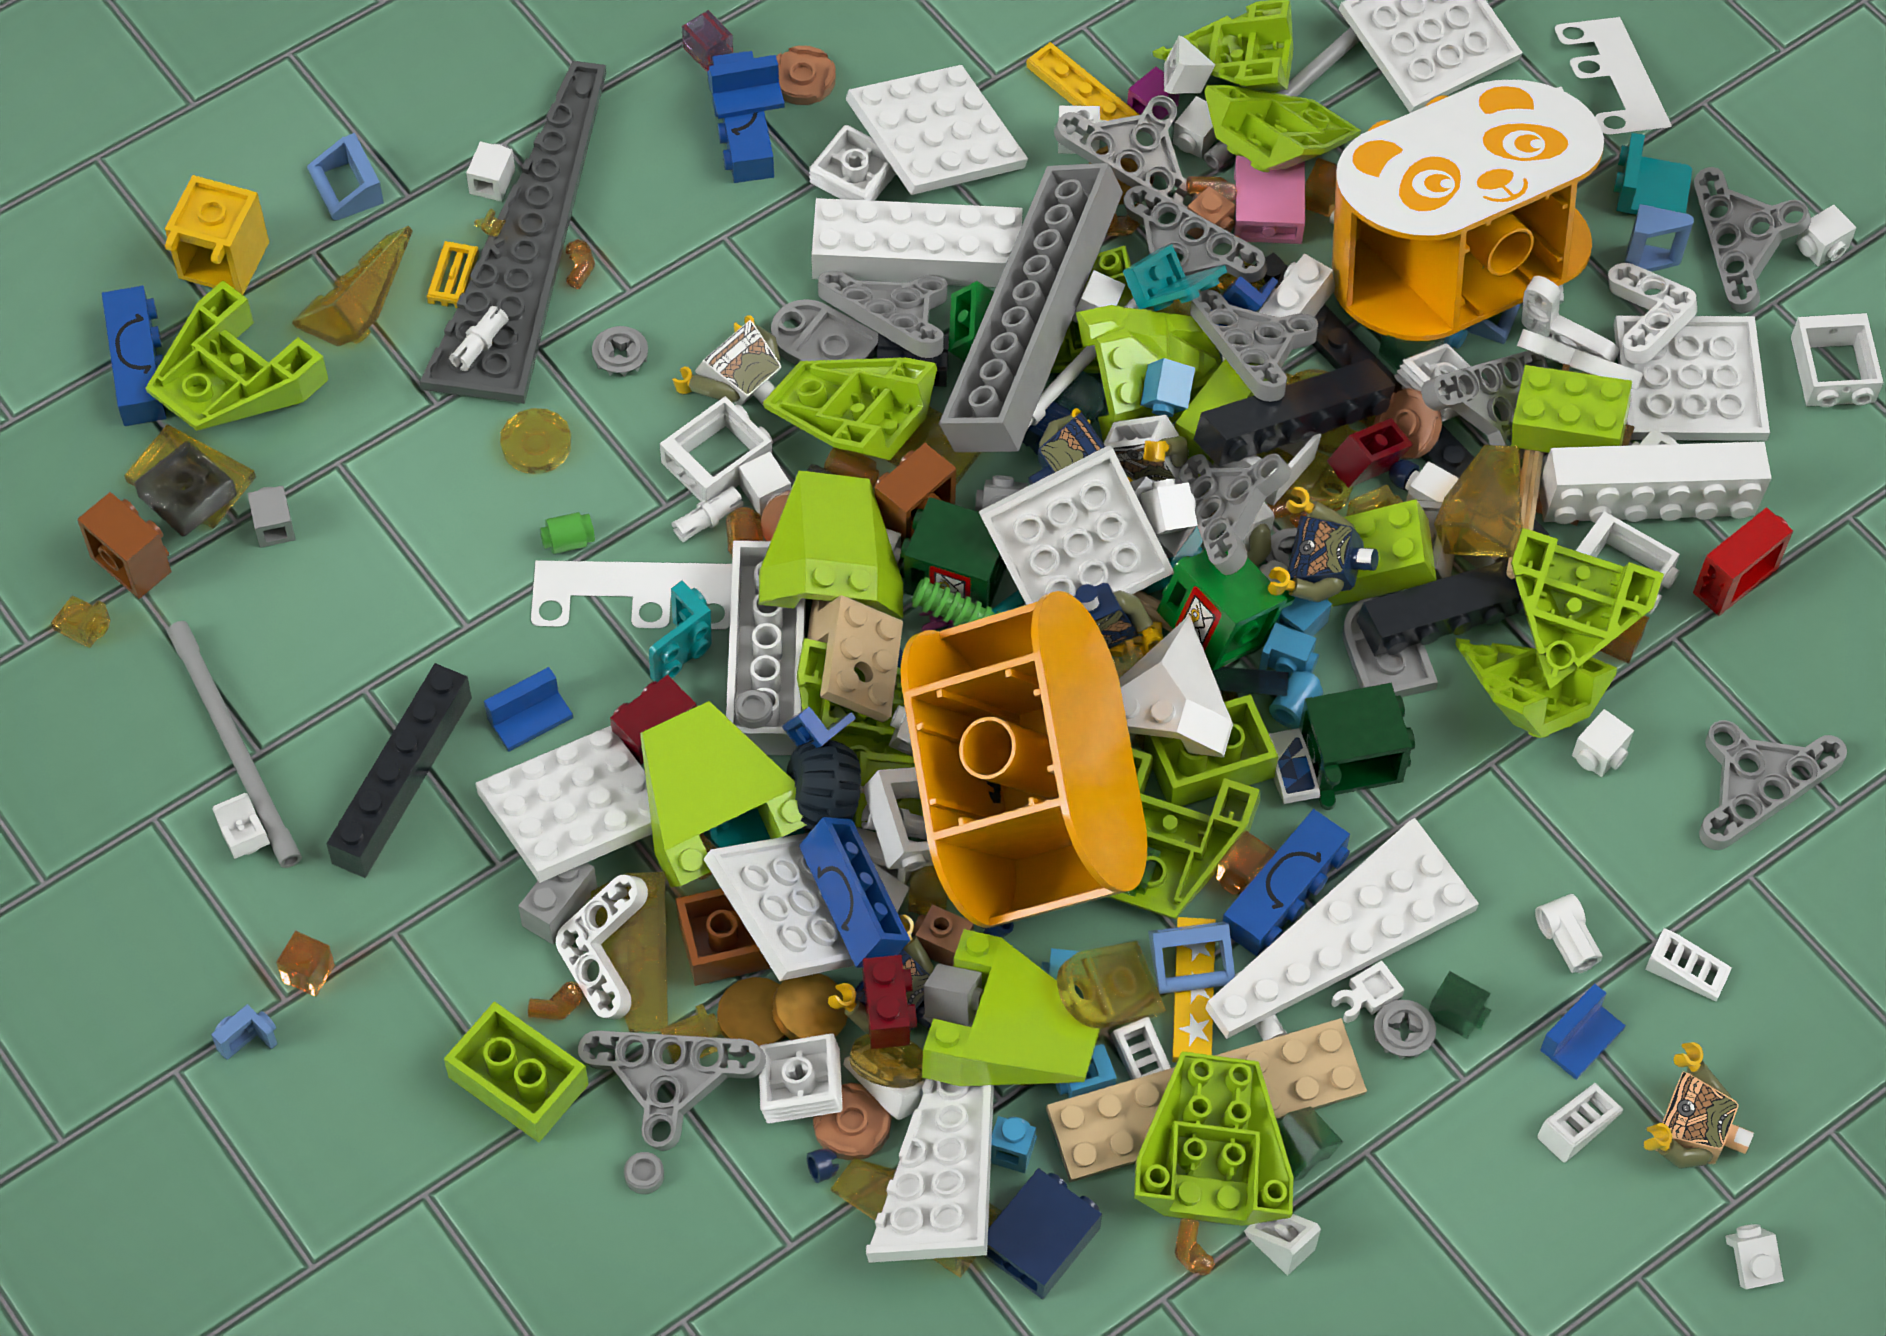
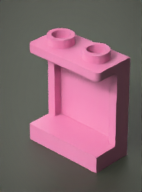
M1236 155L1234 169L1236 206L1233 235L1246 242L1302 244L1305 227V161L1287 169L1262 172L1251 166L1252 161L1244 156Z

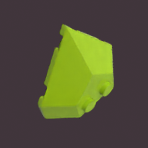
M1290 0L1257 1L1246 6L1247 12L1234 19L1227 15L1183 36L1215 64L1210 75L1253 90L1271 93L1288 90L1294 51ZM1162 46L1152 51L1153 57L1166 61L1172 48L1166 49Z
M1522 528L1511 565L1548 691L1654 608L1664 573L1630 562L1625 566L1605 561L1557 545V538Z
M1456 638L1455 645L1489 696L1510 722L1528 731L1529 735L1538 738L1548 737L1554 732L1571 727L1573 724L1589 718L1617 673V667L1591 657L1548 691L1536 648L1492 643L1491 646L1483 644L1473 645L1469 639Z

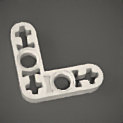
M1620 263L1613 266L1608 272L1609 289L1614 295L1649 310L1625 334L1622 341L1623 353L1627 361L1635 364L1648 362L1696 315V294L1690 288L1634 264ZM1649 289L1661 290L1656 295H1646L1644 293ZM1657 322H1666L1669 324L1667 327L1662 329H1656L1651 327L1654 323Z
M1534 276L1524 292L1522 324L1531 332L1614 362L1620 352L1619 348L1610 340L1559 315L1561 296L1559 287L1545 277Z
M1525 329L1522 330L1517 346L1592 375L1631 380L1632 389L1635 390L1638 389L1643 373L1582 352Z
M619 875L570 918L559 929L556 936V946L594 1012L602 1018L621 1019L629 1012L631 1007L630 993L601 944L646 902L648 896L646 883L641 878L635 876ZM627 886H631V887H632V888L629 890V892H627V889H626ZM627 894H629V900L623 899ZM604 906L608 912V918L604 926L599 927L595 916L599 908ZM574 934L579 935V937L576 939V944L578 948L572 947V945L575 942V938L573 936ZM595 960L600 967V972L596 980L591 982L587 975V969L590 963ZM608 994L615 995V998L612 1000L613 1008H608V1005L611 1003V998Z

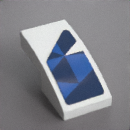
M1300 729L1270 733L1269 736L1278 754L1274 783L1283 804L1319 798L1320 790Z

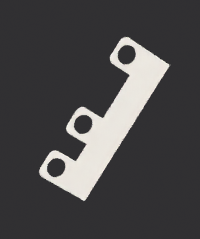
M1620 17L1565 23L1555 26L1556 34L1563 44L1595 42L1600 55L1572 58L1570 60L1571 67L1579 78L1610 76L1626 110L1603 112L1595 116L1604 134H1619L1672 127ZM1568 27H1577L1583 30L1584 36L1575 40L1568 39L1563 35V30ZM1582 61H1594L1599 64L1600 69L1595 73H1584L1579 70L1578 64ZM1609 116H1618L1623 118L1626 124L1623 128L1611 129L1606 127L1603 121Z
M535 560L531 621L536 626L561 627L566 625L569 621L571 595L633 597L631 622L635 627L664 628L669 623L671 588L683 580L690 589L696 588L702 593L707 601V605L715 603L724 608V618L718 623H711V629H727L730 627L732 564ZM544 602H558L562 606L561 616L552 621L543 619L539 615V608ZM649 602L660 605L663 611L661 618L655 622L642 620L639 616V610L642 605Z

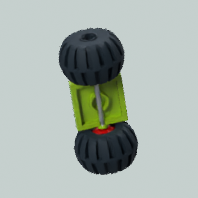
M831 739L816 748L814 744H811L814 740L799 745L793 751L787 765L786 774L795 781V800H797L799 813L803 815L801 821L807 824L802 827L803 829L812 831L823 817L852 819L856 828H862L861 824L867 822L861 821L863 810L868 805L863 791L865 784L878 770L913 768L915 764L913 756L859 751L855 754L852 749L843 743ZM987 781V784L994 789V792L988 791L993 803H1001V785ZM920 797L896 799L898 808L908 809L911 814L923 816Z

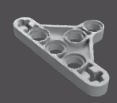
M1158 95L1153 97L1141 115L1093 123L1080 114L1068 112L1063 114L1055 125L1054 136L1061 145L1092 164L1109 163L1116 178L1130 187L1146 186L1186 209L1187 206L1182 203L1186 195L1191 196L1192 202L1202 193V190L1197 185L1181 175L1168 133V129L1177 115V106L1167 96ZM1156 105L1163 106L1167 109L1169 118L1166 120L1157 119L1152 113V107ZM1070 124L1076 127L1071 135L1065 132ZM1087 132L1090 134L1084 144L1080 143ZM1138 132L1149 133L1153 138V144L1150 146L1141 145L1136 139V134ZM1095 140L1103 141L1108 146V153L1104 155L1095 153L1091 147V142ZM1121 159H1133L1137 164L1138 170L1135 172L1125 171L1121 167ZM1154 175L1161 176L1165 179L1167 188L1164 190L1154 189L1150 184V177ZM1175 186V187H1177L1178 189L1176 190V192L1174 193L1173 197L1171 198V197H1169L1168 195L1170 194V192L1172 191L1173 187Z
M1708 167L1701 170L1694 179L1698 200L1728 301L1736 312H1750L1760 302V292L1756 280L1783 239L1801 234L1808 229L1811 223V216L1808 207L1801 200H1788L1771 206L1730 190L1723 172L1718 168ZM1714 180L1717 195L1711 196L1707 182ZM1717 206L1728 208L1727 213L1720 218L1710 216L1711 211ZM1793 211L1803 213L1802 219L1796 223H1787L1785 221L1786 216ZM1766 222L1770 225L1769 229L1763 234L1757 235L1751 232L1753 226L1757 223ZM1727 233L1736 235L1733 243L1726 246L1718 244V240L1722 235ZM1742 261L1744 267L1741 271L1733 274L1726 271L1727 266L1731 262ZM1741 283L1744 284L1747 292V298L1743 300L1740 299L1737 284Z
M1135 186L1126 192L1124 196L1126 212L1131 219L1145 226L1149 254L1161 247L1172 244L1175 252L1184 256L1180 264L1185 276L1222 265L1226 266L1227 273L1237 278L1241 276L1247 282H1256L1265 276L1267 263L1264 253L1259 248L1146 186ZM1144 199L1146 200L1147 207L1143 204L1134 206L1135 201L1141 203ZM1167 212L1174 213L1177 216L1175 221L1170 224H1161L1158 221L1159 217ZM1192 228L1204 230L1203 236L1196 240L1188 239L1186 233ZM1221 243H1227L1232 246L1231 251L1225 255H1217L1213 250ZM1244 261L1248 264H1251L1254 261H1256L1257 266L1254 267L1250 265L1247 269H1245Z
M828 271L819 276L818 295L822 300L919 357L933 358L942 354L943 332L928 323L929 310L943 304L947 300V281L944 278L926 275L909 283L857 281L847 274L838 271Z
M1208 289L1204 291L1199 290L1200 296L1191 300L1190 313L1194 320L1258 399L1269 402L1282 399L1285 395L1287 377L1281 368L1293 349L1312 345L1316 341L1317 319L1302 313L1279 318L1229 305L1223 296L1216 291ZM1216 324H1224V325H1228V326H1219V325H1216ZM1249 363H1254V364H1259V365H1258V366H1254V365H1249Z
M1524 351L1441 374L1424 382L1421 390L1422 398L1425 404L1434 411L1452 408L1487 435L1493 453L1500 462L1510 464L1522 459L1525 453V449L1513 447L1512 454L1506 445V439L1512 444V422L1524 365L1548 368L1547 362L1541 355L1531 351ZM1504 366H1506L1511 373V381L1507 378L1505 374ZM1482 372L1486 375L1488 379L1489 387H1487L1482 380ZM1459 379L1463 381L1466 387V394L1462 392L1459 386ZM1445 388L1447 394L1440 395L1438 390ZM1494 405L1498 408L1501 414V421L1496 417L1494 413Z
M1197 454L1190 457L1180 469L1182 483H1189L1190 491L1195 498V515L1198 529L1209 560L1224 575H1231L1237 572L1245 564L1247 551L1243 541L1266 497L1281 488L1290 478L1291 468L1278 454H1269L1249 468H1215L1204 455Z
M1727 720L1714 722L1710 726L1705 744L1708 751L1722 765L1719 807L1704 818L1699 831L1700 840L1705 846L1713 850L1727 848L1838 771L1847 755L1846 745L1841 739L1832 735H1824L1806 747L1752 740L1733 722ZM1718 732L1729 734L1733 739V744L1729 746L1718 744L1714 739V734ZM1823 751L1826 753L1833 751L1835 753L1834 758L1827 756L1821 760L1819 765L1816 761L1819 760ZM1747 758L1756 762L1758 770L1752 773L1745 772L1740 768L1738 761ZM1795 766L1805 767L1810 772L1811 778L1799 780L1793 776L1791 769ZM1768 785L1777 786L1783 792V797L1771 799L1766 796L1763 788ZM1740 804L1749 805L1754 809L1756 816L1751 819L1742 818L1736 812V806ZM1727 819L1729 820L1730 824L1727 825L1723 835L1710 832L1712 827L1719 829L1726 824Z
M590 1031L581 1038L578 1045V1054L586 1064L595 1069L614 1070L644 1108L642 1136L650 1146L660 1151L675 1147L681 1136L683 1116L728 1077L754 1078L762 1072L766 1064L764 1051L753 1041L746 1039ZM599 1041L604 1047L615 1049V1056L610 1052H599L596 1059L589 1051L590 1048L597 1047ZM635 1042L642 1043L644 1047L643 1056L636 1062H628L625 1058L627 1047ZM673 1044L679 1045L681 1049L679 1060L674 1064H665L662 1060L665 1048ZM707 1047H716L719 1054L716 1063L709 1067L702 1066L699 1058L701 1052ZM747 1050H749L755 1057V1060L749 1061L747 1067L744 1068V1065L739 1061L729 1060L728 1052L736 1057H744ZM665 1083H673L676 1087L675 1097L668 1103L659 1102L657 1098L658 1089ZM662 1121L669 1122L671 1126L669 1137L661 1142L654 1141L652 1137L653 1127Z

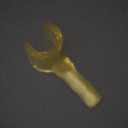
M489 209L485 218L476 219L474 224L476 227H481L486 234L498 236L506 220L496 219L494 217L496 212L493 209Z

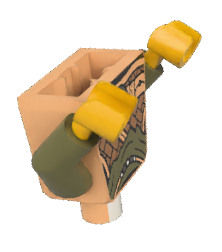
M1695 1042L1683 1043L1681 1046L1687 1055L1684 1053L1675 1054L1673 1061L1678 1067H1688L1687 1072L1683 1071L1662 1123L1646 1128L1648 1132L1652 1133L1654 1138L1645 1140L1644 1148L1648 1151H1658L1663 1157L1681 1169L1715 1164L1724 1146L1746 1154L1754 1132L1732 1124L1739 1104L1732 1099V1096L1703 1061L1701 1046Z

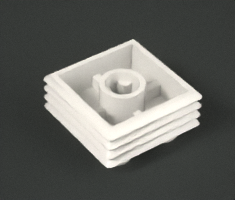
M849 125L842 127L809 167L811 184L844 200L875 201L896 175V172L872 137Z
M1445 343L1404 359V364L1400 365L1401 369L1397 370L1398 374L1394 375V377L1402 385V389L1411 388L1421 391L1422 385L1427 380L1441 374L1470 367V365ZM1482 377L1484 384L1489 387V383ZM1459 379V386L1462 392L1466 394V387L1463 381ZM1445 388L1438 390L1440 395L1447 394ZM1452 408L1440 410L1442 422L1460 415Z
M834 1034L812 1036L759 1046L766 1055L765 1067L759 1074L760 1109L767 1123L842 1111L840 1048Z

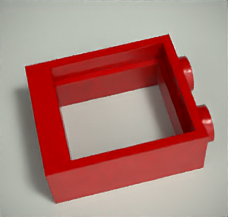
M1766 507L1706 555L1693 594L1720 616L1779 568L1793 530L1782 517L1775 515Z

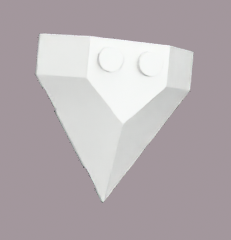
M1189 615L1119 679L1128 731L1135 734L1181 739L1188 753L1224 757L1233 722Z

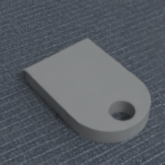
M803 299L790 302L783 306L772 320L771 334L776 337L779 355L795 365L799 361L872 359L878 350L877 332L816 300ZM793 319L801 324L797 328L790 329L783 326V323Z
M1378 597L1367 598L1356 603L1345 617L1342 636L1360 688L1392 682L1395 695H1400L1401 697L1435 690L1438 681L1425 646L1421 643L1406 647L1403 651L1394 655L1386 653L1374 657L1357 623V618L1363 602Z

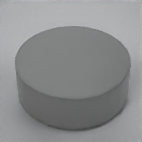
M755 689L747 690L740 694L735 702V715L738 722L744 727L751 729L765 726L773 715L771 698L765 692Z
M640 1152L631 1156L624 1167L626 1184L632 1191L639 1194H649L656 1191L664 1180V1168L661 1160L649 1152Z

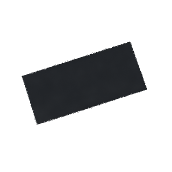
M1221 667L1212 671L1220 691L1287 696L1289 672Z

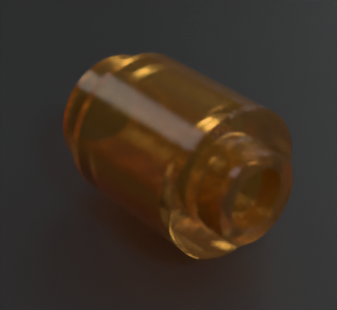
M833 448L830 451L824 464V472L833 475L870 479L872 488L879 477V470L876 469L877 462L875 460L838 448Z
M737 508L726 517L728 552L732 554V559L733 541H763L762 516L751 508Z

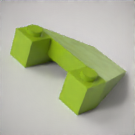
M221 281L197 302L147 384L146 391L198 431L302 403L329 379L323 355L299 337L270 362H267L237 338L254 324L249 302L245 296L225 281Z
M710 701L640 733L654 852L670 887L682 886L711 872L704 861L708 853L699 834L755 807L771 839L786 836L807 825L801 821L803 815L799 813L797 800H795V781Z
M1132 748L1147 829V861L1142 880L1135 889L1112 895L1108 898L1176 920L1248 836L1260 802V789L1224 778L1212 814L1209 816L1144 795L1153 769L1152 755Z
M963 929L954 956L953 967L981 972L982 989L984 991L972 1027L933 1018L923 1048L922 1078L956 1086L1085 1082L1102 1026L1103 1016L1003 938Z

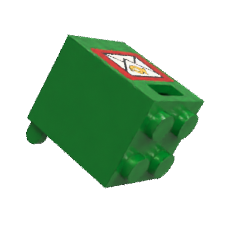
M1204 549L1202 553L1191 558L1189 556L1183 557L1176 563L1173 568L1174 574L1169 584L1162 591L1163 597L1156 611L1172 629L1190 615L1210 667L1214 671L1264 647L1282 609L1292 605L1295 596L1289 595L1287 590L1281 595L1270 594L1268 585L1271 581L1248 557L1245 564L1237 572L1231 575L1222 574L1209 560L1207 551Z

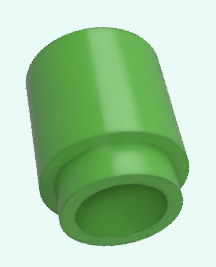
M580 512L545 519L546 527L540 528L544 549L551 548L553 554L585 548L587 543L595 542L594 529L589 513L580 515Z

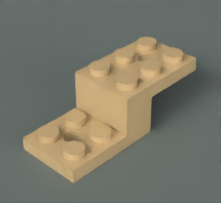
M840 595L832 602L812 599L807 639L827 643L820 697L882 723L891 718L903 621L843 595ZM855 667L863 672L865 682L859 680L857 673L854 671Z

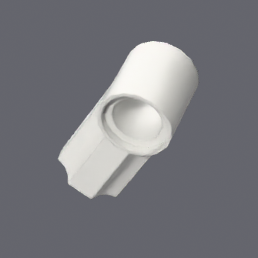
M1574 894L1566 895L1535 909L1536 920L1540 930L1547 939L1553 938L1572 973L1587 971L1601 961L1603 955L1585 925L1584 910Z

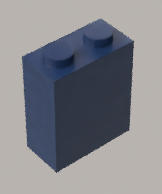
M1038 1168L988 1228L987 1255L983 1256L1043 1300L1100 1230L1102 1213L1099 1212V1207L1086 1196L1078 1197L1067 1189V1184L1054 1173L1047 1174Z

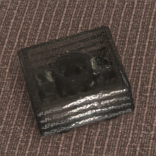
M190 441L184 442L134 482L138 497L181 536L189 534L237 495L234 481Z

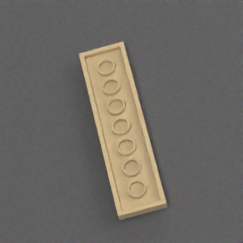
M1342 1018L1214 1055L1259 1061L1277 1121L1355 1098L1367 1092ZM1174 1068L1046 1106L1069 1182L1136 1163L1137 1156Z

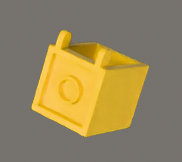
M192 175L165 227L167 236L165 249L171 251L179 279L211 288L216 287L221 281H225L242 295L269 244L258 192Z

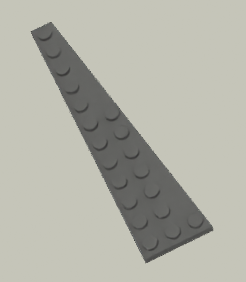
M572 61L556 94V100L546 115L547 121L541 133L538 132L534 140V148L529 159H525L517 184L513 185L480 254L481 258L474 266L470 275L469 285L465 293L461 294L457 302V310L452 320L448 321L444 329L445 335L439 348H435L420 380L421 390L525 404L606 77V65ZM491 306L498 307L495 314L500 309L503 310L509 320L492 339V346L487 351L481 352L468 371L460 370L463 363L458 368L455 367L449 357L466 338V331L471 326H476Z

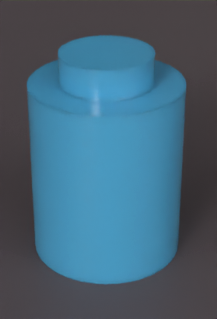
M1308 671L1293 672L1288 679L1287 696L1277 695L1269 706V712L1272 717L1285 727L1291 729L1299 728L1305 698L1321 696L1323 694L1320 680Z

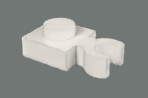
M1381 960L1351 978L1349 986L1352 991H1338L1333 996L1331 1005L1336 1007L1340 1003H1348L1352 1009L1344 1013L1343 1020L1345 1023H1349L1358 1017L1360 1009L1366 1007L1369 1013L1373 1015L1386 1004L1401 998L1404 989Z

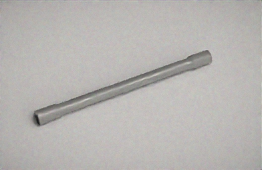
M1350 27L1292 78L1289 81L1288 90H1280L1277 94L1299 96L1360 41ZM1221 141L1204 154L1205 162L1214 170H1218L1235 155L1226 149L1227 145Z
M178 621L167 629V633L178 656L183 660L268 834L270 845L282 868L292 867L300 862L302 856L289 830L284 826L200 654V648L186 621Z

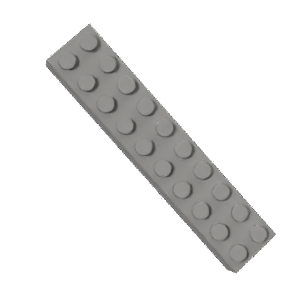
M1109 163L1047 166L939 422L955 452L1019 451L1123 194Z

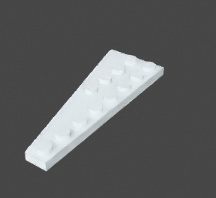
M1416 818L1407 822L1208 1000L1205 1009L1225 1038L1228 1039L1475 912L1479 903Z
M975 1017L973 1018L969 1027H972ZM925 1079L922 1087L923 1096L918 1109L914 1110L899 1153L900 1161L893 1180L889 1181L886 1190L888 1196L882 1213L878 1212L875 1221V1233L871 1244L866 1246V1255L869 1263L987 1255L994 1085L956 1086Z

